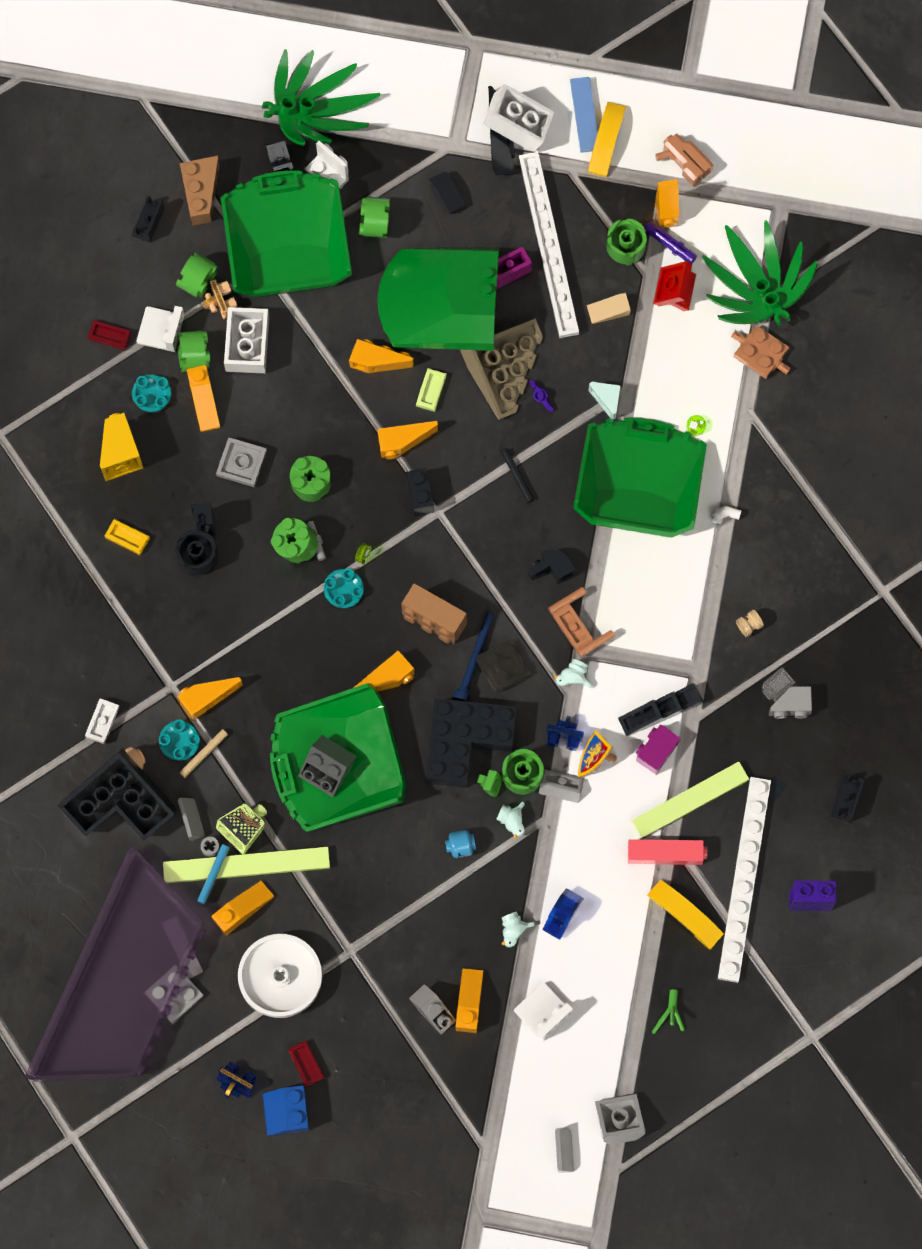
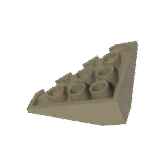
M536 319L495 334L493 351L460 350L468 370L498 420L517 412L519 406L516 404L518 396L523 394L528 381L525 379L528 369H532L536 354H534L536 345L541 344L543 338Z

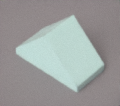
M591 382L589 384V392L607 415L615 420L620 386Z

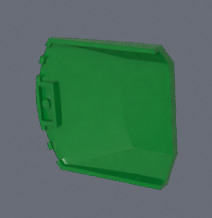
M278 171L256 176L244 184L240 183L234 190L228 194L225 193L221 197L234 292L252 297L330 287L352 275L337 180L322 177L318 173L313 175L302 173V171Z
M439 247L401 249L385 269L378 291L379 319L383 331L387 334L393 347L493 351L500 248Z
M626 417L623 421L606 419L605 423L596 424L594 422L588 424L573 509L591 525L669 538L694 529L707 444L702 440L698 441L691 437L690 432L685 431L683 433L674 429V425L651 419Z
M366 683L276 715L274 733L271 734L272 753H270L273 780L282 803H285L291 817L306 832L404 802L406 782L386 706L373 684ZM322 735L357 756L349 774L333 797L298 776L312 745Z

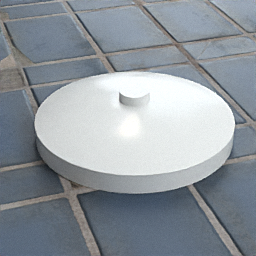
M273 934L259 939L246 950L239 964L238 983L244 999L254 1010L265 1016L286 1018L304 1011L315 1000L322 983V969L316 953L305 941L292 935Z

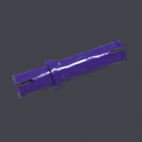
M652 221L647 223L644 228L646 233L671 250L674 256L678 255L684 261L693 264L697 254L685 247V243L677 241Z

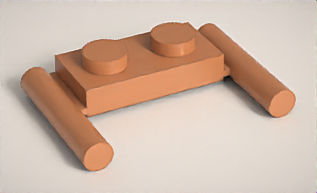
M583 587L548 607L554 620L580 657L585 656L615 637L614 632L609 630L593 640L571 607L570 603L586 594Z

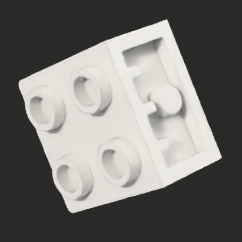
M318 141L316 143L317 156L304 171L307 174L314 175V173H318L322 177L337 180L340 190L349 181L348 163L342 156L334 154L333 149L328 144Z
M147 306L137 337V344L175 352L178 342L177 333H180L185 317L183 307L175 306L174 311L171 312Z
M545 983L540 984L514 1009L516 1015L541 1041L573 1011V1008L568 1003L564 1004Z

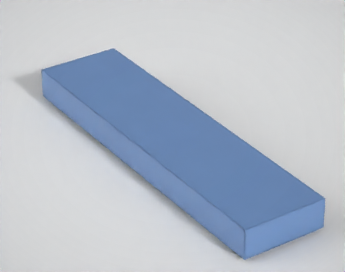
M590 78L570 79L580 153L592 152L598 131Z

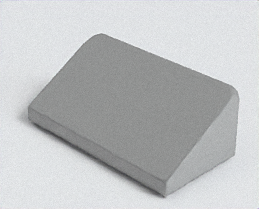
M544 769L539 794L578 803L584 779Z
M178 798L189 840L194 841L204 838L205 833L195 800L193 798Z
M556 1128L555 1141L558 1172H574L571 1130Z

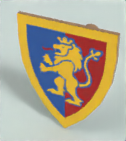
M596 729L581 755L578 778L597 771L605 759L612 763L617 759L616 755L610 753L613 747Z

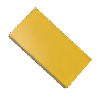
M115 519L105 534L106 539L140 556L150 539V536Z

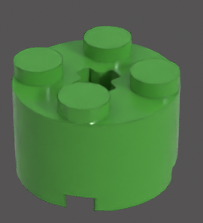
M362 198L361 216L364 217H361L359 235L387 238L390 209L389 198Z
M627 219L616 221L611 225L607 235V252L613 260L621 264L632 265L641 259L645 253L647 241L646 232L642 224L636 220Z
M195 251L194 256L191 255L180 273L183 278L182 280H177L176 286L196 298H203L208 289L206 288L208 281H213L218 273L216 271L218 266H216L215 262Z
M191 331L177 333V341H180L178 357L180 368H182L181 372H187V369L206 365L208 369L210 354L209 350L205 351L206 344L208 343L207 332Z
M314 456L298 458L290 470L291 487L301 500L314 502L320 500L321 497L329 492L331 477L329 468L324 460Z
M285 518L275 528L271 539V544L275 551L293 563L310 560L318 549L316 531L303 521L295 518Z
M519 749L505 758L502 767V778L505 786L513 793L520 795L534 793L539 788L543 779V763L535 752L528 749ZM522 769H526L524 775H520Z

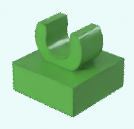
M489 770L488 776L479 775L477 783H480L483 790L490 796L497 797L503 778L498 772Z

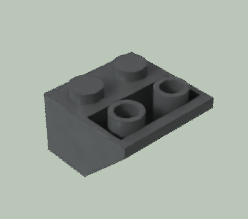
M322 735L312 745L298 776L333 797L349 774L357 756Z

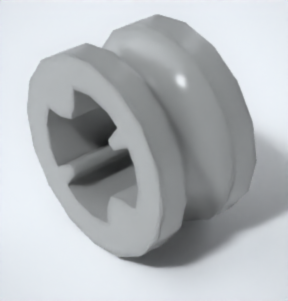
M206 837L201 842V850L204 855L213 857L218 854L220 845L214 837ZM206 843H215L216 846H213L214 851H211L210 849L206 851Z

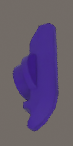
M530 379L531 388L535 390L533 394L534 399L539 403H543L547 410L553 412L554 408L548 400L547 391Z

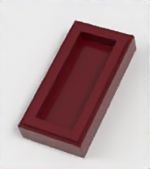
M93 320L87 338L90 341L126 351L132 332Z
M306 1040L287 1049L306 1088L325 1079Z

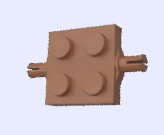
M757 325L746 336H743L736 330L733 332L731 338L740 343V347L733 356L735 359L765 379L777 368L786 375L789 373L791 367L782 362L783 356L789 349L787 345Z

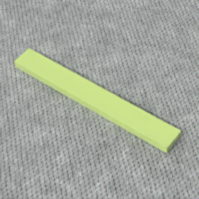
M328 847L226 856L216 879L329 869ZM216 857L163 862L164 883L206 880Z

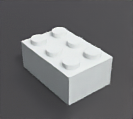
M504 84L494 93L483 125L534 152L545 140L554 111Z
M228 307L224 357L226 372L266 373L269 330L268 309Z

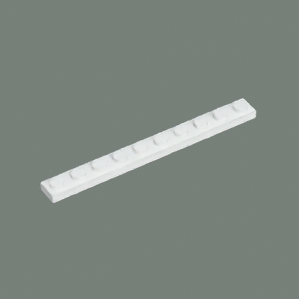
M534 152L519 155L559 338L579 335L539 154Z
M750 777L718 973L719 980L739 982L771 780Z

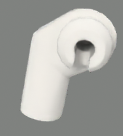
M723 506L714 510L712 521L721 524L725 517L739 520L741 510Z

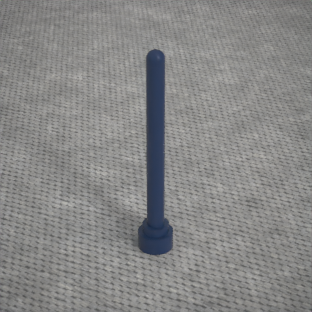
M492 612L486 613L462 684L454 691L453 700L469 701L470 691L468 688L494 617Z

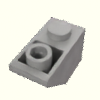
M790 687L770 707L769 716H774L776 719H784L786 716H795L798 719L806 718L812 711L811 687Z
M425 984L409 998L418 1011L440 1034H443L456 1022V1019L439 997Z

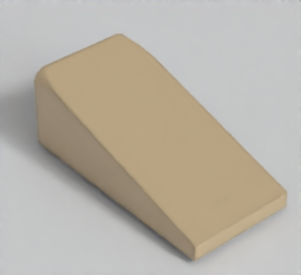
M626 293L587 305L592 324L629 316L631 311Z

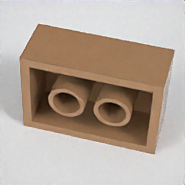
M416 584L412 585L401 603L402 615H404L405 620L413 624L414 622L420 624L421 628L430 634L434 632L445 643L449 644L451 642L455 644L467 625V613Z

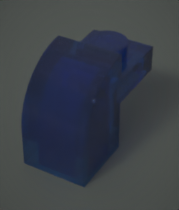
M566 888L552 908L542 930L561 940L584 898Z

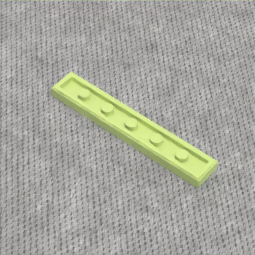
M737 762L636 817L631 822L641 839L749 781V778L740 762Z

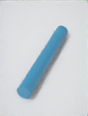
M221 845L197 902L205 904L229 850L228 846Z

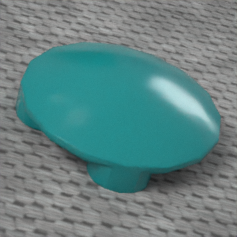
M154 374L138 377L132 389V398L136 406L147 412H156L165 408L170 402L172 395L168 380L165 377Z
M346 568L336 570L328 575L324 581L323 590L330 604L339 608H348L360 601L363 596L364 586L358 574L352 569Z
M178 719L169 723L160 732V749L170 759L178 761L188 759L195 754L199 747L200 738L197 730L193 725Z

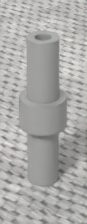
M309 521L306 524L316 531L318 541L316 554L318 560L322 561L326 559L322 547L323 541L321 535L317 533L314 521Z

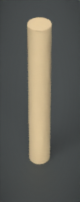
M222 729L179 774L186 778L228 734Z

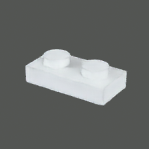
M99 699L85 737L105 744L120 708L119 705Z

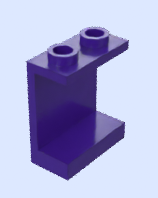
M793 881V889H789V911H831L836 903V881Z

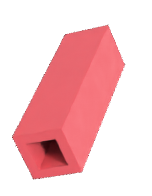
M628 840V864L702 865L703 859H707V847H703V840Z

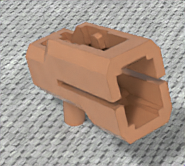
M678 133L669 135L663 142L664 151L655 154L656 161L667 158L674 160L683 170L682 176L693 187L713 171L714 164L692 141H684Z

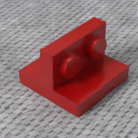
M684 261L661 267L653 304L657 306L670 304L683 312L689 310L696 274L691 272L692 263Z

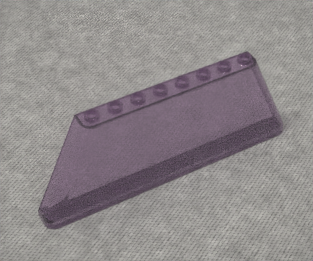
M129 847L25 1074V1078L31 1081L123 1079L141 1076L146 1068L145 1060L147 1056H151L155 1045L153 1042L156 1036L159 1037L163 1030L162 1022L165 1017L170 1015L172 1010L170 1002H172L173 998H177L181 989L179 986L180 982L188 975L189 962L196 957L199 940L202 941L206 934L204 923L135 849ZM175 972V975L170 984L168 981V977L171 973ZM155 987H162L165 990L163 998H154L152 992Z

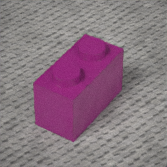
M523 246L498 259L497 289L532 272V262Z
M661 724L657 729L653 727L647 736L649 738L648 742L645 745L642 743L636 751V762L657 775L678 746L681 739Z

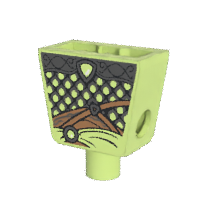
M242 804L217 821L216 829L244 855L263 831L265 823L261 818L267 814V811L260 804L253 810L247 804Z

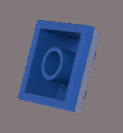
M304 1086L281 1088L263 1093L267 1136L310 1131Z

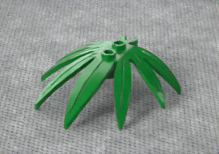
M284 49L274 80L275 104L269 101L263 102L262 109L269 110L264 111L263 117L271 118L273 115H278L282 132L288 139L299 145H305V140L301 135L321 143L332 142V139L321 135L307 126L330 131H350L368 127L369 123L314 118L345 114L359 109L380 97V93H370L314 101L341 85L356 70L357 63L325 77L297 96L296 93L303 85L311 67L314 50H311L298 66L286 89L288 80L287 49Z
M764 221V248L771 282L766 278L757 260L742 240L728 225H725L727 238L736 263L754 291L752 292L726 269L707 256L702 255L706 265L726 287L740 297L752 302L750 304L706 294L707 299L721 307L743 312L717 315L718 319L727 323L745 325L758 323L775 315L774 319L779 327L782 326L781 318H786L788 322L791 321L789 313L784 309L793 305L806 292L816 273L817 261L807 269L796 283L803 258V244L800 242L789 266L784 285L781 287L780 260L768 221Z

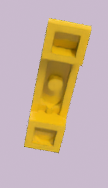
M607 102L596 137L588 173L607 177L626 106Z
M660 880L647 894L659 907L664 908L695 935L694 937L709 950L724 935L697 907L664 881Z

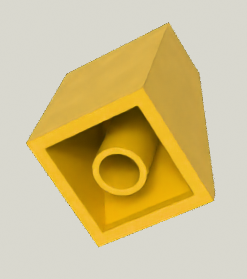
M114 413L105 419L100 467L105 481L143 469L124 413Z

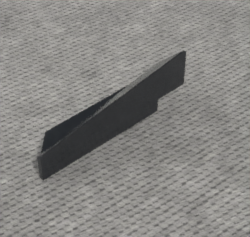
M488 86L489 106L496 92L492 86ZM490 129L491 163L495 175L515 173L512 158H515L514 142Z

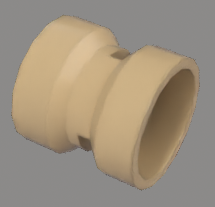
M755 610L749 611L745 618L740 617L736 620L739 630L745 637L750 636L753 630H759L764 627L762 619Z

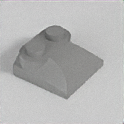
M637 1094L595 1101L603 1142L618 1144L635 1141L645 1135Z

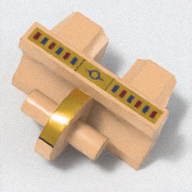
M213 280L210 284L214 297L210 293L205 294L207 300L202 305L204 309H211L212 313L217 312L216 306L218 305L223 320L228 317V307L237 308L234 297L223 300L222 296L231 293L228 282L225 281L217 284L216 280Z

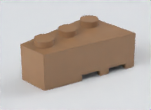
M214 156L180 163L192 226L212 222L217 178L220 168L219 157Z

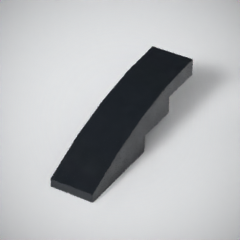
M692 683L657 700L653 699L618 717V720L625 735L630 736L674 717L704 701L695 683Z

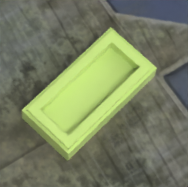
M427 369L416 407L435 412L447 377L446 373Z

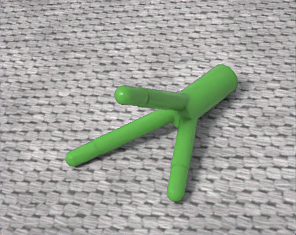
M670 990L668 1008L652 1030L653 1034L657 1032L669 1013L670 1025H674L676 1018L680 1030H685L677 1011V990Z

